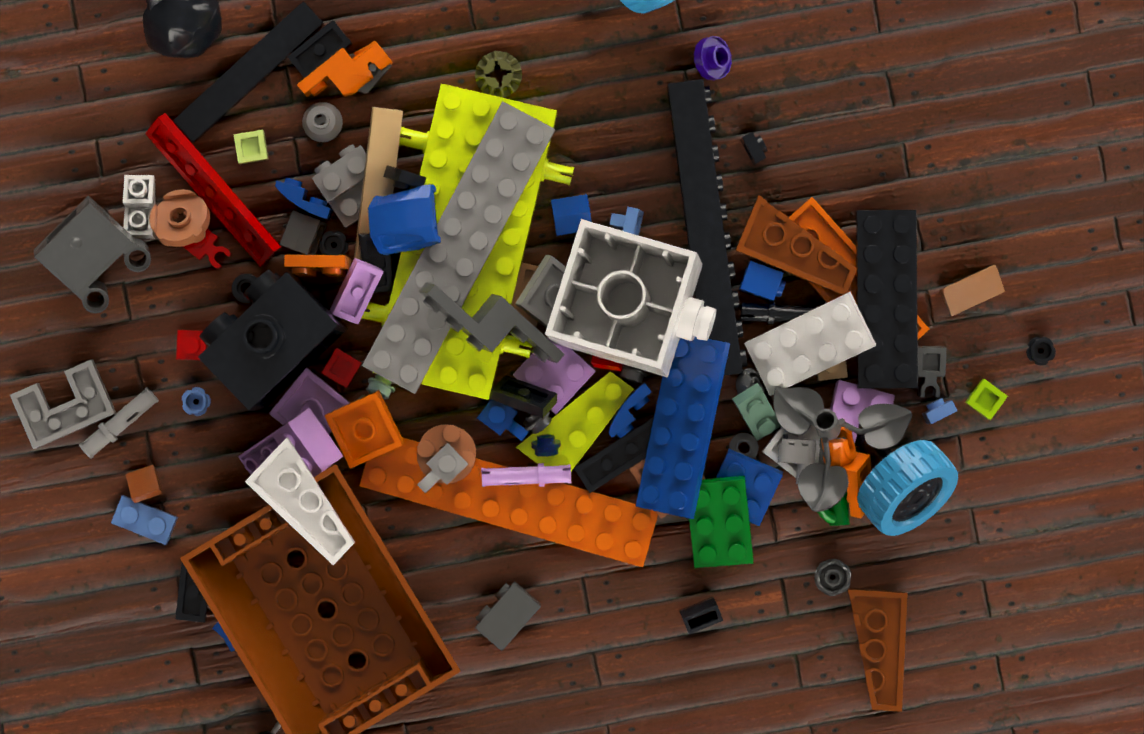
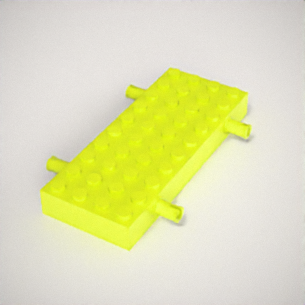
M441 83L430 131L424 133L401 127L400 135L410 137L411 139L400 137L399 146L423 150L424 157L419 175L426 177L424 185L432 184L436 186L434 199L437 223L502 101L552 128L555 125L557 110ZM550 142L462 306V309L471 318L491 294L502 296L512 305L541 181L544 182V179L569 186L571 184L572 177L561 175V173L573 176L574 167L549 162L547 155ZM424 248L401 252L389 303L384 306L369 302L366 309L370 310V312H364L362 319L382 323V326L384 325ZM450 328L421 383L422 385L490 400L500 354L503 355L506 352L530 358L531 350L522 349L519 346L532 348V345L527 341L522 343L512 335L507 334L493 352L483 349L479 352L466 341L469 336L462 330L456 332Z

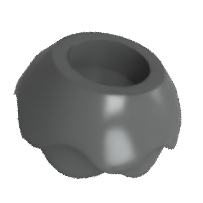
M752 368L744 369L743 373H740L736 379L737 393H742L756 383L765 392L764 386L760 383L761 377L759 373Z
M828 559L820 563L816 568L814 581L817 588L824 594L836 596L845 592L850 586L851 571L842 561ZM830 575H835V579L831 580Z

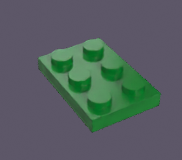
M745 476L702 479L694 519H689L694 567L754 564Z

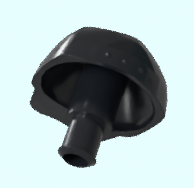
M146 0L147 8L143 14L145 39L148 47L159 54L173 58L198 57L214 43L222 31L219 0Z

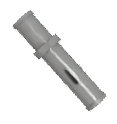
M148 387L144 388L139 395L106 423L101 422L98 425L99 429L79 444L80 448L92 459L108 443H114L118 440L117 436L155 403L159 402L158 398Z

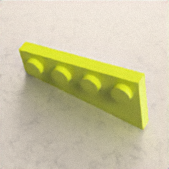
M610 371L555 415L544 430L530 435L516 448L537 464L544 463V466L571 464L572 472L634 389Z

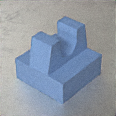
M627 207L626 215L612 213L610 225L623 229L624 232L639 236L644 212L637 208Z

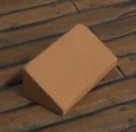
M994 264L940 289L939 292L952 317L1005 292L998 269Z

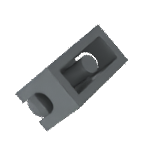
M515 581L511 586L505 583L496 593L495 597L498 601L493 607L490 608L486 605L475 618L479 622L475 629L501 651L505 649L541 607V603Z

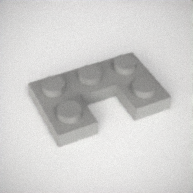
M94 360L86 361L64 371L76 399L53 409H50L39 383L10 395L33 449H37L116 414Z

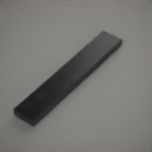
M303 1L173 121L195 143L284 62L292 52L320 29L324 23Z

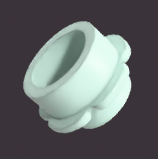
M376 374L375 378L370 377L368 379L369 385L366 390L369 393L379 390L383 399H388L391 392H395V388L391 386L392 382Z

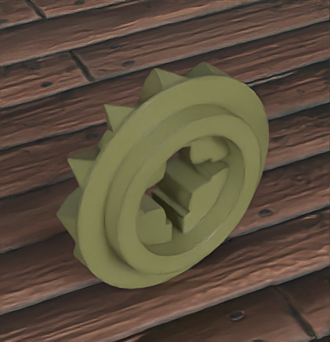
M493 51L484 55L477 64L475 71L476 83L485 94L502 98L508 97L520 86L522 80L521 66L517 59L509 53ZM496 62H498V66H500L502 71L512 72L502 77L501 87H499L496 78L486 77L495 71Z

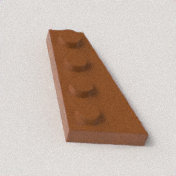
M758 195L735 251L840 295L846 294L857 268Z

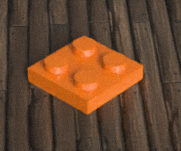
M379 390L324 415L350 469L396 449L405 443Z

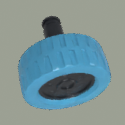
M857 434L855 445L859 446L862 453L870 455L871 464L874 466L859 489L857 501L861 510L881 533L895 536L913 530L931 518L954 492L958 482V471L949 458L933 442L918 440L892 452L890 449L878 450L870 447L866 443L865 434Z

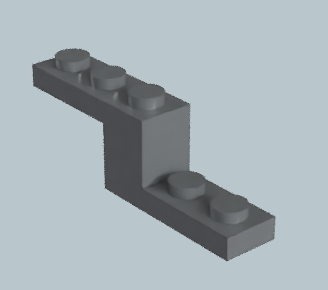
M426 282L419 290L425 297L423 300L424 304L436 313L440 310L447 317L445 322L456 332L462 330L469 337L466 341L479 352L482 349L493 352L510 332L520 342L525 343L527 341L533 347L531 352L544 363L547 360L558 363L565 355L502 296L491 294L471 318L435 284Z

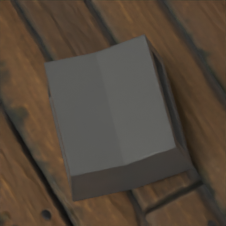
M293 210L280 245L305 255H316L327 223Z

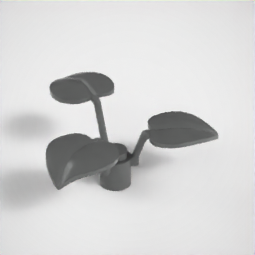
M776 387L774 391L775 414L779 424L786 432L793 435H803L812 424L815 426L820 438H822L825 465L812 463L801 471L798 478L799 492L814 512L825 511L835 506L844 497L848 489L849 479L846 470L841 466H831L829 440L838 437L841 427L859 435L865 434L866 443L870 447L878 450H887L895 447L903 439L912 419V412L904 407L894 404H875L868 406L859 414L858 421L862 427L859 429L845 422L843 418L838 420L835 412L832 410L824 409L823 399L812 389Z

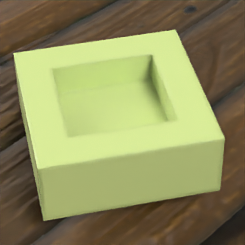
M264 130L233 134L238 164L269 160Z

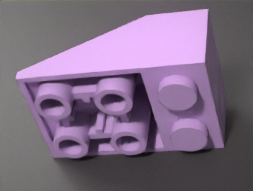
M310 408L238 456L246 470L252 474L288 437L313 477L325 471L343 457Z

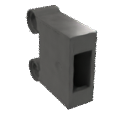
M87 196L34 249V258L77 295L88 312L95 314L103 312L109 304L107 287L103 282L96 279L122 254L125 265L133 272H142L151 263L150 251L146 242L141 239H135L90 196ZM135 250L145 253V256L138 261L129 258L131 252ZM91 292H100L103 297L99 301L93 302L87 298Z

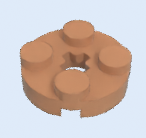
M184 189L171 191L163 196L164 200L158 206L156 204L153 206L149 218L150 226L163 245L181 247L193 242L198 243L204 239L205 231L210 223V211L204 200L198 197L195 192ZM183 213L186 217L182 222L179 223L173 221L174 219H177L179 217V214Z
M438 425L428 430L422 436L417 446V461L422 472L427 475L432 469L426 463L441 450L442 446L449 443L468 463L450 482L455 483L465 478L471 472L476 461V446L470 434L464 429L455 425ZM442 479L438 481V483H445Z

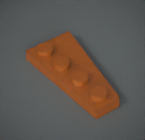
M848 589L872 710L902 712L908 592Z

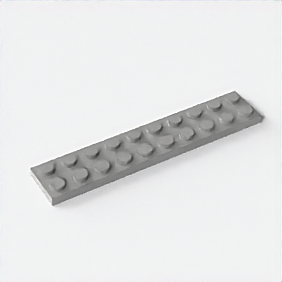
M502 101L437 223L438 236L441 237V243L424 248L362 365L363 367L416 394L451 328L445 322L447 317L440 310L436 313L424 304L423 300L425 297L419 290L426 282L435 284L462 308L555 132L554 128Z

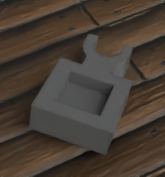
M918 346V377H922V381L918 386V396L925 397L926 387L933 386V396L940 397L937 377H945L946 347Z

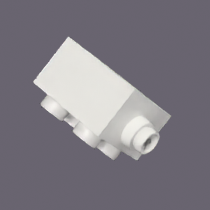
M581 219L545 335L554 344L668 378L680 338L693 341L697 337L699 340L707 341L714 325L716 309L709 306L704 307L703 300L693 298L703 264L697 252Z

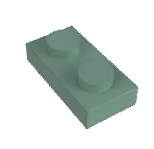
M758 383L732 398L751 434L757 441L781 427L774 410Z

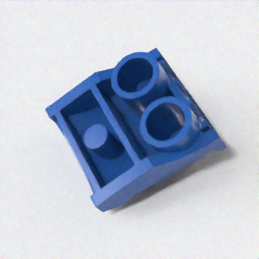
M422 185L407 191L387 196H375L368 207L370 237L380 254L390 255L399 252L415 251L441 243V237L438 236L434 199L435 185Z

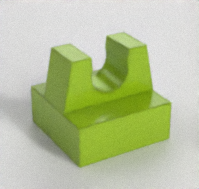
M982 379L965 403L988 420H991L1008 396L986 379Z

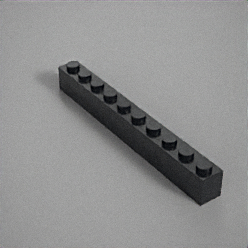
M703 79L669 83L667 85L688 248L690 251L697 252L703 264L694 291L695 298L703 300L704 307L709 306L716 309V317L709 339L730 343L724 376L743 373L742 367H747V357L745 349L740 350L738 338L743 337L741 320H736L734 310L739 308V298L737 291H732L730 279H735V269L733 261L728 262L726 251L731 250V239L729 232L724 233L723 221L727 220L726 204L720 203L719 192L723 191L722 175L716 174L715 162H719L718 145H712L711 133H715L716 130L714 116H708L707 104L712 103L710 86H704Z

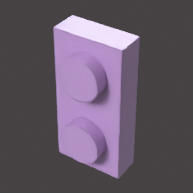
M354 258L329 310L330 313L359 324L380 281L383 270Z

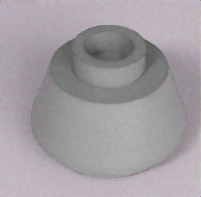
M318 102L311 105L305 111L302 125L305 133L312 140L328 142L338 136L342 129L343 120L340 111L334 105L327 102Z

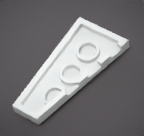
M288 437L245 481L332 565L355 543Z

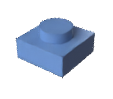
M940 398L926 405L928 411L922 413L927 424H933L957 412V409L952 400L944 402L943 398Z

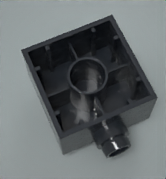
M267 270L258 277L243 293L252 305L239 318L234 314L229 316L224 312L212 321L199 336L208 348L198 358L248 410H264L306 368L349 329L337 316L330 313L328 306L301 278L288 272L280 277L278 273L273 274L270 270Z

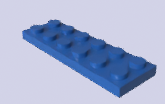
M697 337L693 341L680 338L668 378L662 376L636 507L694 519L730 343L712 339L707 341L699 340Z

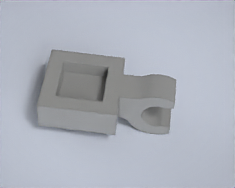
M447 443L426 463L432 471L417 485L425 493L440 479L448 485L468 463Z

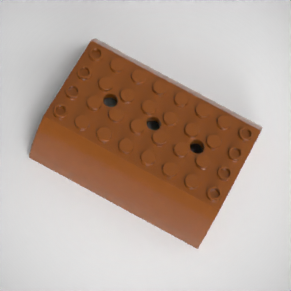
M335 464L314 477L355 541L334 565L319 553L270 505L265 506L180 558L285 734H359L461 672L346 479ZM298 550L303 553L305 560L302 566L294 567L289 563L288 556L291 551ZM329 601L333 603L335 613L332 617L326 618L319 613L321 602ZM353 652H361L365 656L366 663L363 667L354 668L350 664L349 657Z

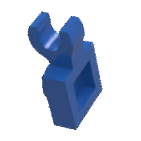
M490 400L477 417V419L500 436L506 429L521 441L529 434V431L513 420L519 412L494 400Z

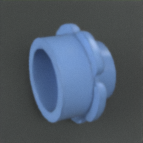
M200 387L187 390L182 396L183 410L189 415L201 416L206 413L207 407L211 404L210 396ZM194 399L199 400V403L197 405L194 404Z

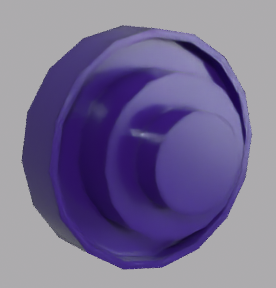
M718 36L705 37L695 47L694 62L700 75L706 80L713 81L726 77L730 71L732 64L730 49L726 42Z

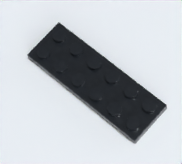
M857 210L856 304L876 343L875 347L857 355V388H918L916 210Z

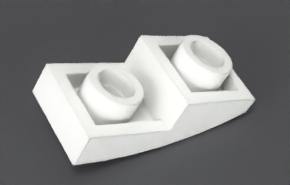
M124 175L123 204L125 211L123 228L134 238L154 239L155 233L151 229L149 218L150 212L156 204L155 176Z

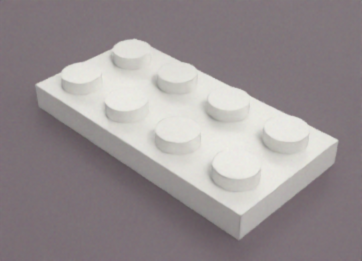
M851 292L744 343L770 396L774 394L776 387L788 388L876 346Z

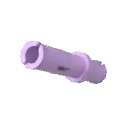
M538 463V466L481 468L482 487L539 484V487H545V484L571 483V464L544 466V463Z

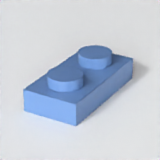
M123 495L111 523L167 545L178 517L142 502L134 503L131 498Z

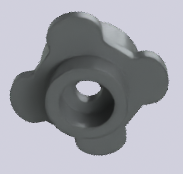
M550 412L543 418L527 413L522 424L526 426L525 429L527 431L531 430L533 434L539 433L550 424L552 420L549 416Z

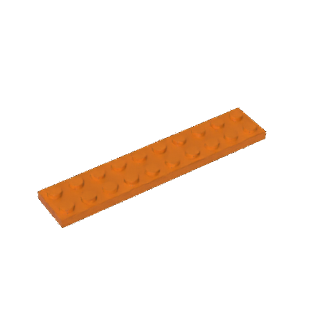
M402 437L405 442L402 446L373 458L365 464L360 487L642 568L658 517L656 511L636 507L635 503L596 492L589 493L586 489L565 483L545 484V487H539V484L482 487L481 468L508 467L476 458L471 472L462 480L449 483L448 485L437 482L425 493L417 485L426 476L417 461V446L420 442Z

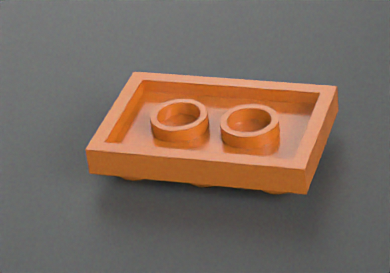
M285 255L284 267L292 270V274L299 275V277H316V272H322V274L328 277H346V272H348L353 262L346 255Z

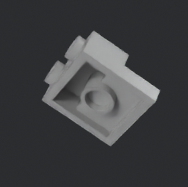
M353 144L343 149L339 153L341 158L333 164L326 161L315 168L316 175L312 177L346 229L359 221L366 152L360 145L355 148Z

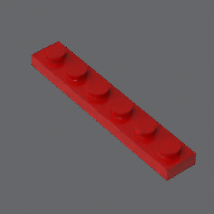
M166 113L159 116L145 134L198 196L204 200L206 205L260 267L266 264L281 246Z

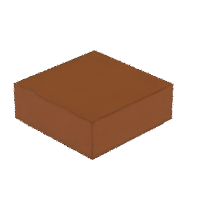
M154 465L125 474L131 499L134 503L163 494Z

